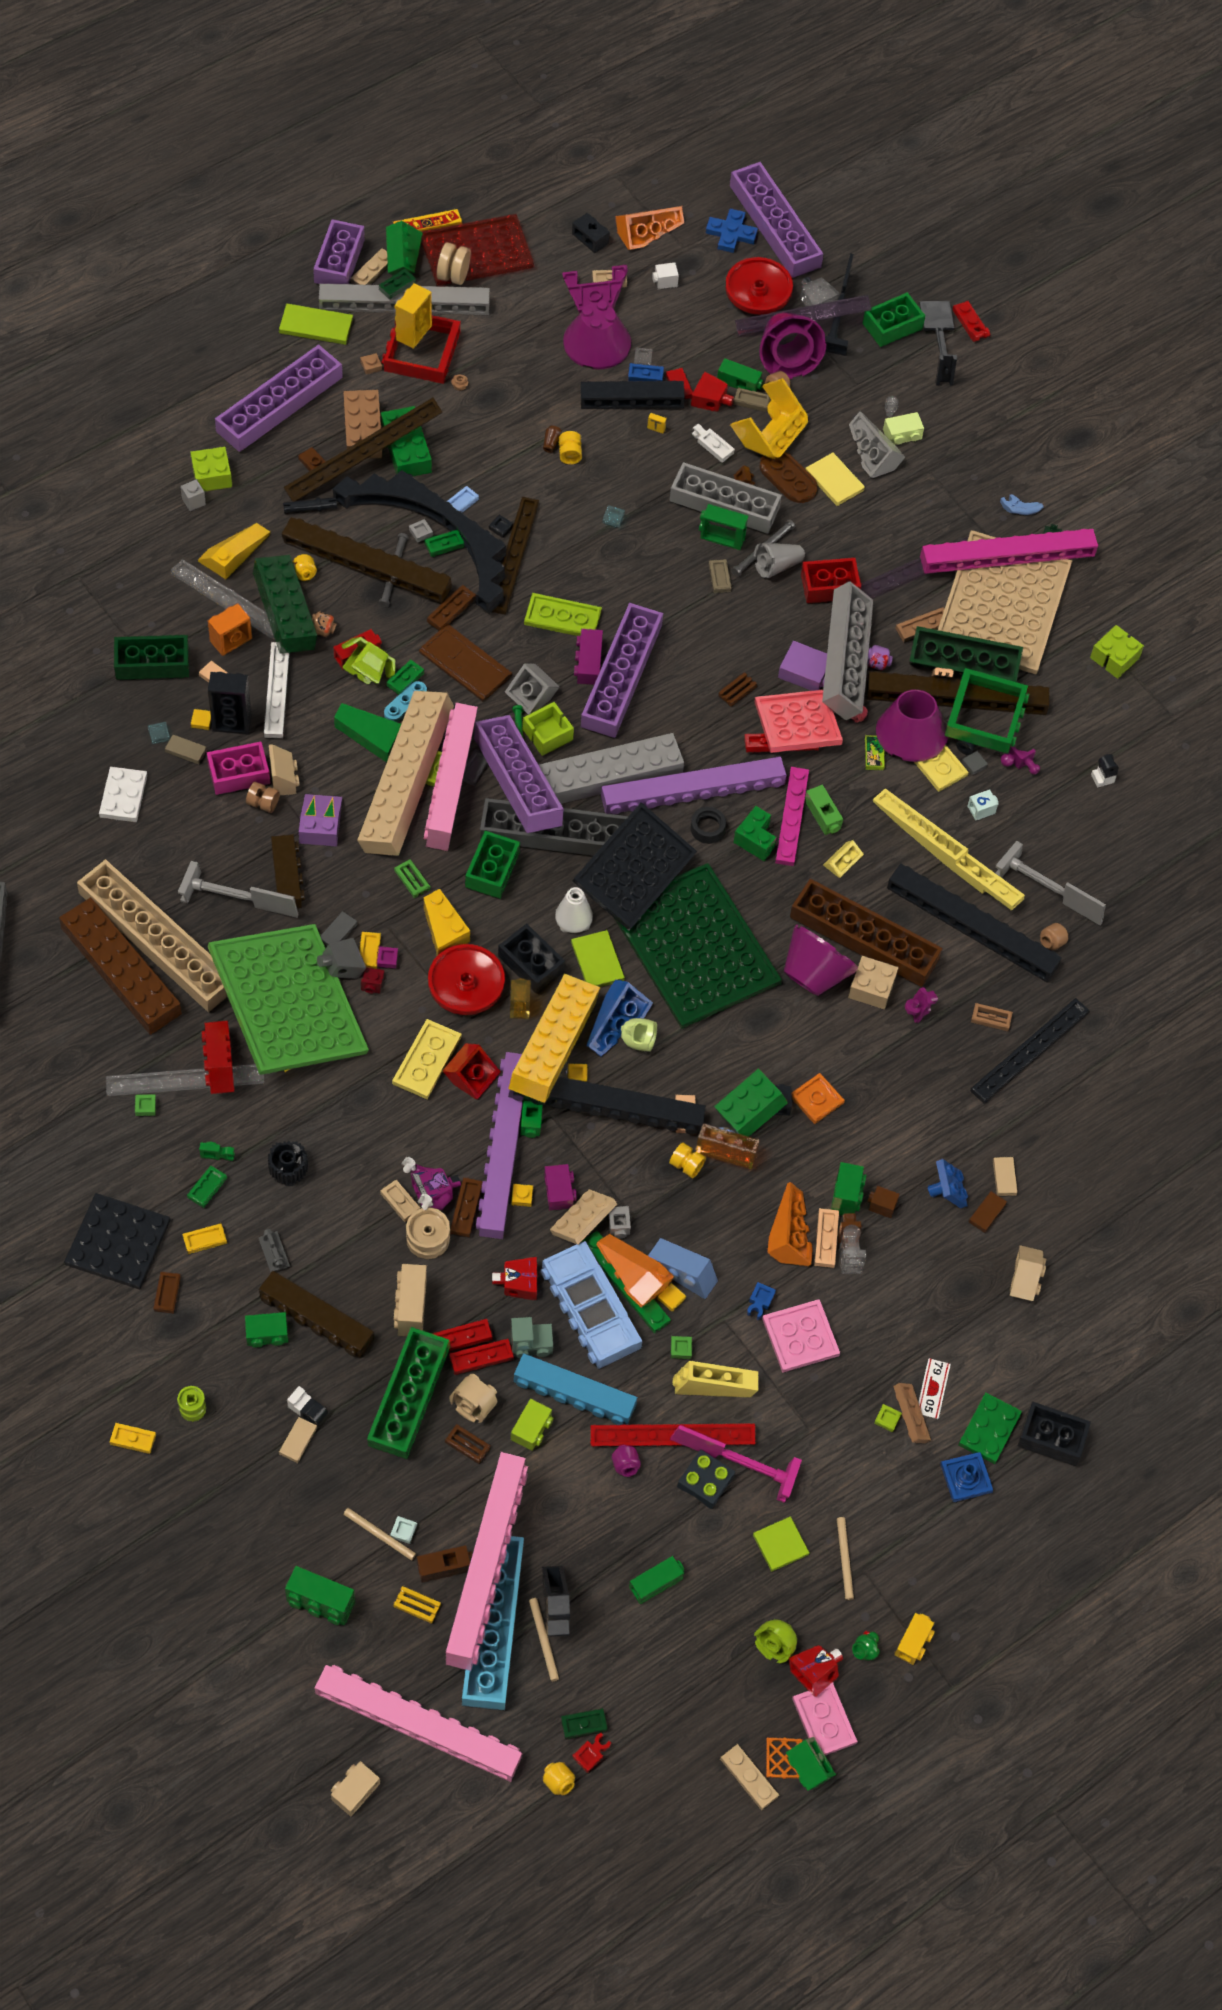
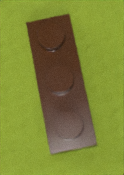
M462 585L427 617V622L440 631L476 599V594Z
M463 1177L450 1234L470 1238L483 1181Z

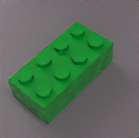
M415 406L381 412V427L411 411ZM421 426L388 446L396 474L401 470L412 476L432 473V459Z

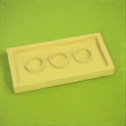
M426 1019L392 1080V1084L428 1099L457 1047L462 1034Z

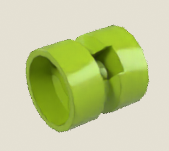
M188 1386L179 1392L177 1400L181 1416L187 1421L201 1419L206 1413L205 1398L202 1390L196 1386Z

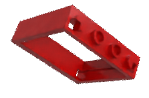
M432 315V327L429 330L449 334L438 369L394 360L399 341L396 340L395 328H392L390 333L391 340L387 341L386 354L383 353L381 362L384 364V371L444 384L461 333V321Z

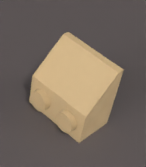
M269 745L273 788L279 790L280 795L296 794V786H299V777L294 775V771H297V761L293 760L291 752L275 745Z

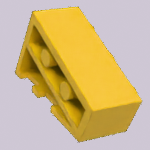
M438 889L425 896L424 912L437 956L447 948L469 943V928L442 891Z

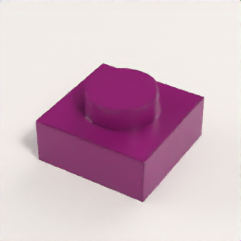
M379 947L377 967L396 968L398 948Z

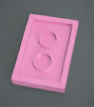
M833 1682L816 1697L809 1691L793 1696V1702L808 1738L815 1737L824 1755L857 1744V1739Z

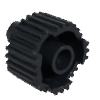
M285 1141L283 1143L276 1142V1145H272L268 1154V1168L272 1178L275 1181L278 1180V1183L282 1182L285 1186H293L297 1181L300 1182V1179H304L306 1172H308V1157L304 1146L301 1143L298 1144V1141H292V1143L290 1141L287 1143Z

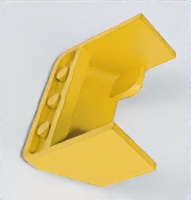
M783 378L762 386L771 399L767 410L772 418L762 432L751 417L731 423L730 425L747 449L772 459L781 457L808 423L807 413Z

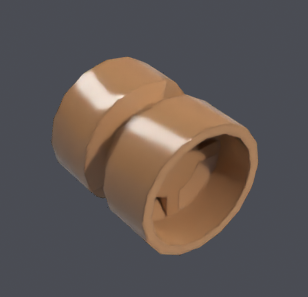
M253 782L247 793L246 804L255 808L260 806L261 810L272 813L277 806L280 791L271 787L266 789L265 785Z

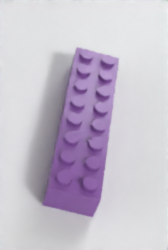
M758 162L731 172L730 187L791 277L794 278L821 268L823 252L762 163Z
M318 344L216 417V432L236 450L242 451L343 378L342 364Z
M629 603L581 715L582 728L613 738L616 737L662 627L663 613Z
M510 715L475 722L474 739L525 831L531 833L562 826L564 809Z

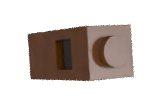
M465 1545L417 1556L421 1583L467 1573L472 1559V1551L468 1552Z

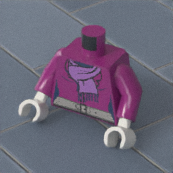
M406 1157L402 1162V1165H405L403 1171L405 1173L412 1172V1187L418 1198V1203L421 1204L424 1210H427L429 1207L443 1210L453 1199L452 1188L461 1186L458 1175L447 1178L442 1168L435 1169L415 1164V1161L410 1157Z

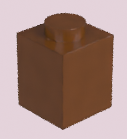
M877 1186L875 1192L871 1191L867 1201L871 1203L869 1211L891 1219L900 1194Z

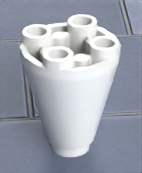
M578 887L571 888L566 893L556 909L555 915L556 922L560 926L561 931L570 933L588 930L593 918V912L584 892Z

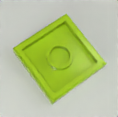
M791 1516L753 1533V1537L771 1572L809 1555V1551Z

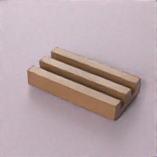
M975 1003L971 1022L1008 1031L1013 1012ZM978 1010H979V1011H983V1012H987V1013H991V1014L981 1013V1012H978ZM996 1015L1007 1017V1019L997 1017Z

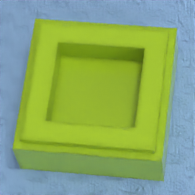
M883 1404L874 1424L893 1432L902 1413Z

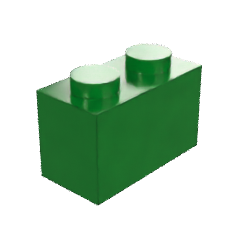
M286 1312L245 1316L247 1346L262 1347L266 1344L280 1346L288 1343Z
M815 1737L805 1739L786 1752L789 1764L795 1768L799 1775L800 1783L807 1791L817 1788L836 1775Z

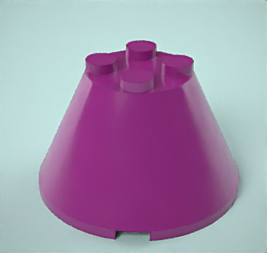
M599 301L584 307L582 312L567 327L564 333L563 345L569 358L582 367L586 365L593 367V369L601 370L620 364L628 356L631 347V337L614 309L607 305L605 301Z

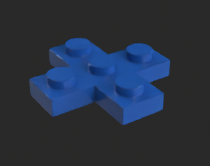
M729 209L726 220L709 218L706 234L720 237L718 250L734 253L737 241L754 245L758 228L743 225L746 212Z

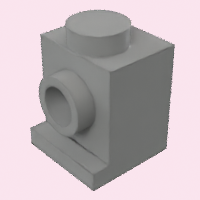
M629 1206L614 1207L608 1213L610 1234L615 1235L618 1239H622L630 1235Z

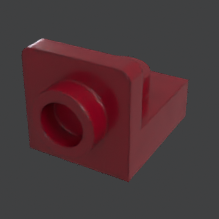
M366 967L364 976L361 979V991L369 994H380L384 970Z

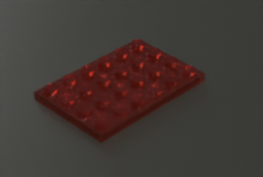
M517 214L421 231L423 232L421 242L436 286L452 284L451 277L448 281L437 278L439 257L444 244L447 242L455 244L457 250L460 246L470 248L471 250L469 269L464 281L534 268V262Z

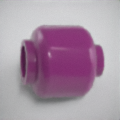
M621 1445L612 1453L611 1459L616 1473L624 1477H630L637 1473L641 1462L636 1448Z

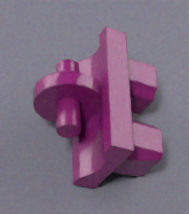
M924 987L920 988L913 999L907 1000L905 1009L909 1015L912 1014L914 1016V1022L918 1023L924 1015L929 1014L931 1005L936 1004L938 997L934 991L927 992Z

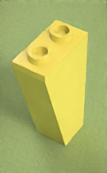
M689 1361L674 1375L673 1386H675V1394L752 1397L758 1391V1371Z

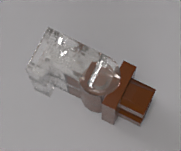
M855 1213L843 1214V1222H841L837 1237L838 1243H841L842 1274H862L866 1260V1251L860 1250L859 1246L861 1221H856Z

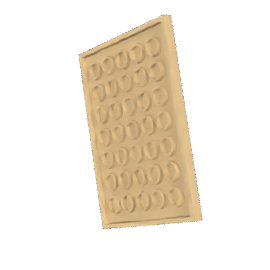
M971 530L968 541L995 539L996 537ZM1063 559L958 570L938 630L1023 647L1019 669L1037 675L1072 560Z

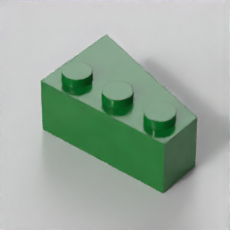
M402 220L386 227L388 273L393 276L403 269H406L410 274L415 272L423 232Z

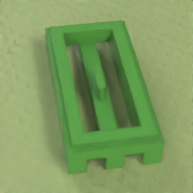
M411 859L394 868L395 873L414 898L418 897V894L422 895L424 891L430 890V885ZM406 866H409V867H410V869L413 871V873L415 874V876L418 878V880H419V881L421 882V884L423 885L422 887H420V885L417 883V881L415 880V878L413 877V875L409 872V870L407 869ZM401 869L404 871V873L407 875V877L409 878V880L412 882V884L415 886V888H416L417 890L414 889V887H413V886L411 885V883L408 881V879H407L406 876L403 874V872L401 871Z

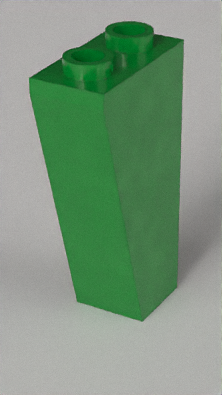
M341 703L334 716L335 728L383 761H388L401 727L400 723Z

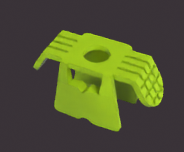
M357 637L350 639L342 645V648L345 649L355 643L358 644L357 648L343 665V669L351 675L356 674L362 682L370 684L371 681L376 684L379 683L384 666L387 678L395 675V659L371 642Z

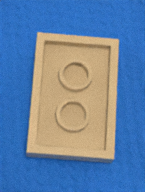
M589 1189L569 1208L550 1231L554 1236L578 1245L617 1203L614 1198Z

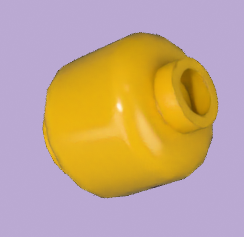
M302 554L294 558L292 563L298 580L307 581L316 575L317 568L314 559L310 555Z
M550 1763L545 1768L543 1782L554 1795H566L573 1789L575 1775L565 1763Z

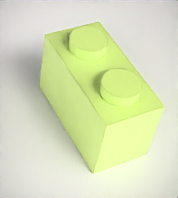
M918 412L885 419L883 431L885 436L894 445L922 439L924 427Z

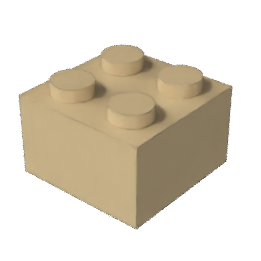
M862 956L848 998L885 1010L896 979L898 967Z

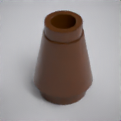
M551 425L546 429L543 445L544 451L548 453L553 452L562 432L559 427Z

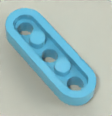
M419 681L411 683L386 706L384 717L395 722L402 720L414 691H427L426 685Z

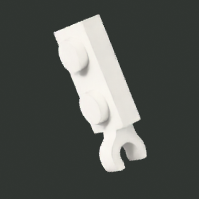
M699 424L693 427L695 431L692 435L698 439L697 442L720 462L723 463L734 454L735 449L711 429L706 431Z

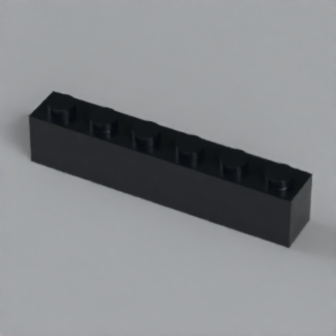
M684 381L581 382V409L684 408Z

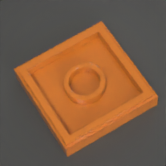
M821 1073L792 1092V1100L814 1124L845 1102Z

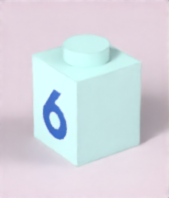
M990 790L970 796L968 808L975 821L995 814L998 806V799Z

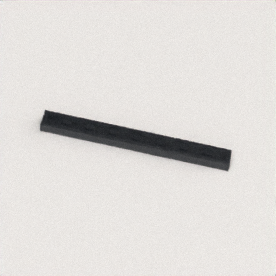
M1077 998L1072 1000L977 1082L970 1091L983 1104L986 1103L1089 1013V1009Z

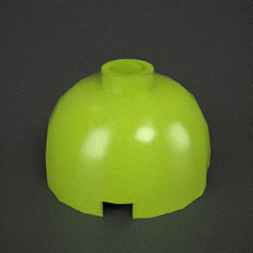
M782 1620L766 1621L754 1633V1636L757 1638L755 1645L758 1650L769 1660L772 1657L777 1659L776 1663L786 1662L796 1650L797 1637L791 1625Z

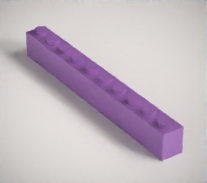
M781 757L602 786L601 798L606 814H618L625 811H634L641 802L647 808H654L661 805H672L679 802H690L697 799H708L710 797L744 793L751 790L758 791L769 787L776 788L785 785L786 772Z
M506 1052L505 1059H501L500 1070L503 1071V1076H499L497 1085L501 1089L500 1093H496L495 1105H498V1109L493 1111L492 1122H495V1128L490 1130V1140H493L492 1146L488 1145L487 1157H490V1162L485 1164L484 1175H487V1181H483L481 1191L485 1195L484 1199H480L479 1211H482V1215L477 1217L476 1229H479V1236L503 1239L523 1107V1101H517L508 1097L512 1072L522 1055L518 1053Z

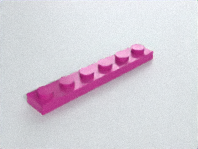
M791 767L775 862L777 864L794 866L809 774L808 769Z

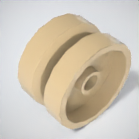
M445 243L438 261L437 278L448 281L451 277L452 283L462 285L469 269L470 248L460 246L457 250L455 244Z
M430 1207L427 1210L421 1208L413 1212L406 1224V1240L410 1251L417 1257L432 1259L442 1255L447 1250L450 1242V1225L444 1213Z

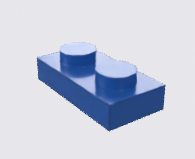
M630 363L628 381H662L664 367Z

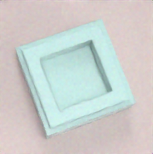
M397 1516L390 1536L410 1544L417 1523Z

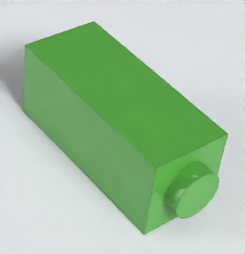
M820 785L807 790L804 801L824 835L838 832L842 827L843 818L824 786Z

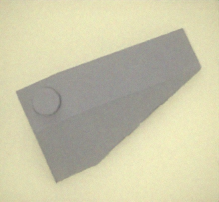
M859 411L849 426L853 439L858 446L857 452L861 455L862 467L872 478L894 471L905 456Z

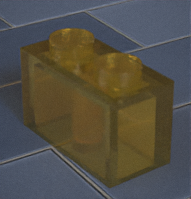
M521 978L511 980L510 1018L529 1019L531 980Z

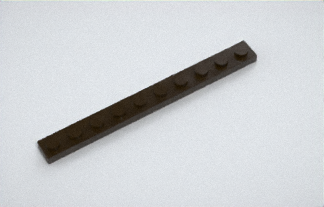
M434 397L286 485L284 490L292 502L298 501L442 414V410Z

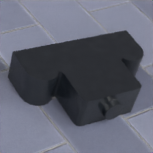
M563 1565L542 1567L545 1624L548 1637L569 1636V1592Z

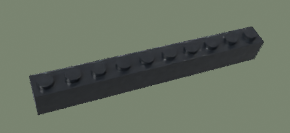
M900 863L889 878L888 890L1048 983L1059 967L1062 957L1056 952L1046 949L1039 942L1026 937L1022 932H1017L1008 924L995 919L991 914L981 911L974 904H969L961 899L960 896L952 894L943 886L930 881L926 876L916 873L911 867Z
M558 1077L545 1103L510 1089L508 1097L517 1101H532L537 1105L546 1104L554 1108H567L574 1112L582 1111L594 1116H607L614 1120L623 1119L628 1120L630 1123H643L650 1127L667 1128L670 1131L685 1129V1132L690 1135L700 1134L706 1105L564 1077Z

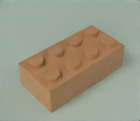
M378 390L344 391L346 446L348 449L381 429ZM382 450L367 459L382 458Z

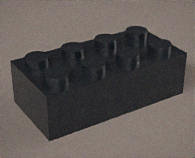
M220 671L210 672L208 698L212 731L249 735L252 713L248 675Z

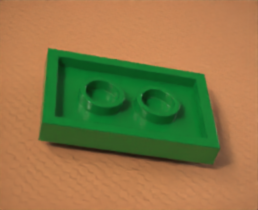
M985 1392L958 1445L972 1453L981 1452L983 1459L995 1464L1022 1411Z

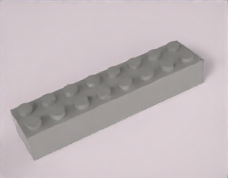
M851 581L834 589L822 699L825 705L845 720L863 713L873 599Z
M670 733L539 764V767L560 804L600 795L602 786L683 773L684 761L674 734Z

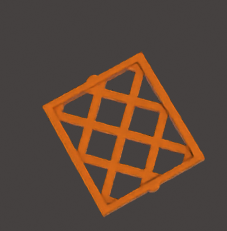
M785 1737L766 1739V1777L799 1779L797 1771L789 1764L787 1754L784 1756L779 1750L783 1746L790 1750L792 1748L787 1742H796V1745L802 1742V1739H788ZM780 1741L782 1744L776 1748L772 1742ZM769 1745L775 1750L770 1755ZM776 1753L782 1758L778 1763L772 1759ZM769 1760L774 1764V1766L770 1770ZM783 1761L789 1765L785 1771L779 1766ZM777 1768L782 1774L776 1775L771 1772ZM792 1768L797 1774L788 1775L787 1772Z

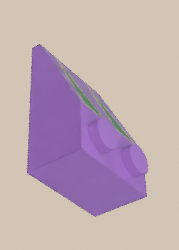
M305 794L299 826L300 844L337 846L342 797Z

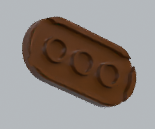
M784 452L781 457L775 459L762 456L760 461L761 473L786 498L796 503H805L815 497L817 493L815 478L789 453Z

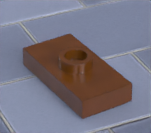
M313 447L298 455L300 462L309 471L326 462Z

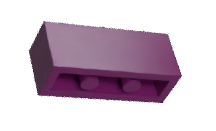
M581 629V636H577L576 646L580 647V651L576 650L575 661H579V664L575 665L574 676H578L577 684L595 685L600 673L603 630Z

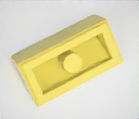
M851 840L846 842L823 865L838 878H841L864 854L856 843Z

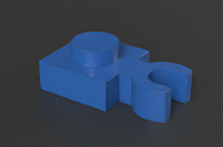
M757 1282L749 1300L753 1304L748 1307L747 1315L750 1316L752 1311H757V1320H760L763 1314L762 1308L768 1310L776 1290Z

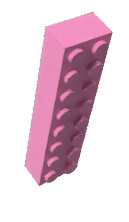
M456 703L455 709L450 710L449 722L425 827L424 839L427 840L426 847L448 851L478 707Z

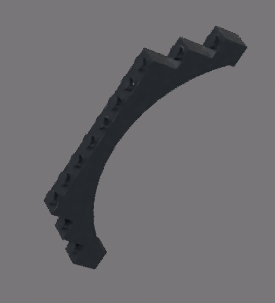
M401 470L387 482L385 478L374 473L361 485L356 480H352L347 476L333 488V497H336V502L346 509L349 506L371 504L396 506L432 518L450 532L458 530L464 541V546L475 564L479 577L476 605L490 614L504 601L503 589L498 584L505 579V567L500 563L506 557L505 543L495 538L488 530L480 527L476 521L466 517L462 511L455 509L451 503L444 501L437 493L430 491L423 483H419L411 474Z

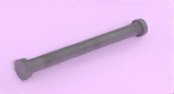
M787 520L785 525L764 543H775L789 530L795 528L794 522ZM754 552L738 566H734L731 569L736 577H739L742 571L757 559V557H754Z
M404 533L398 534V544L394 554L400 558L405 542L408 541V535ZM386 582L383 596L378 603L380 606L389 607V597L393 584L390 582Z

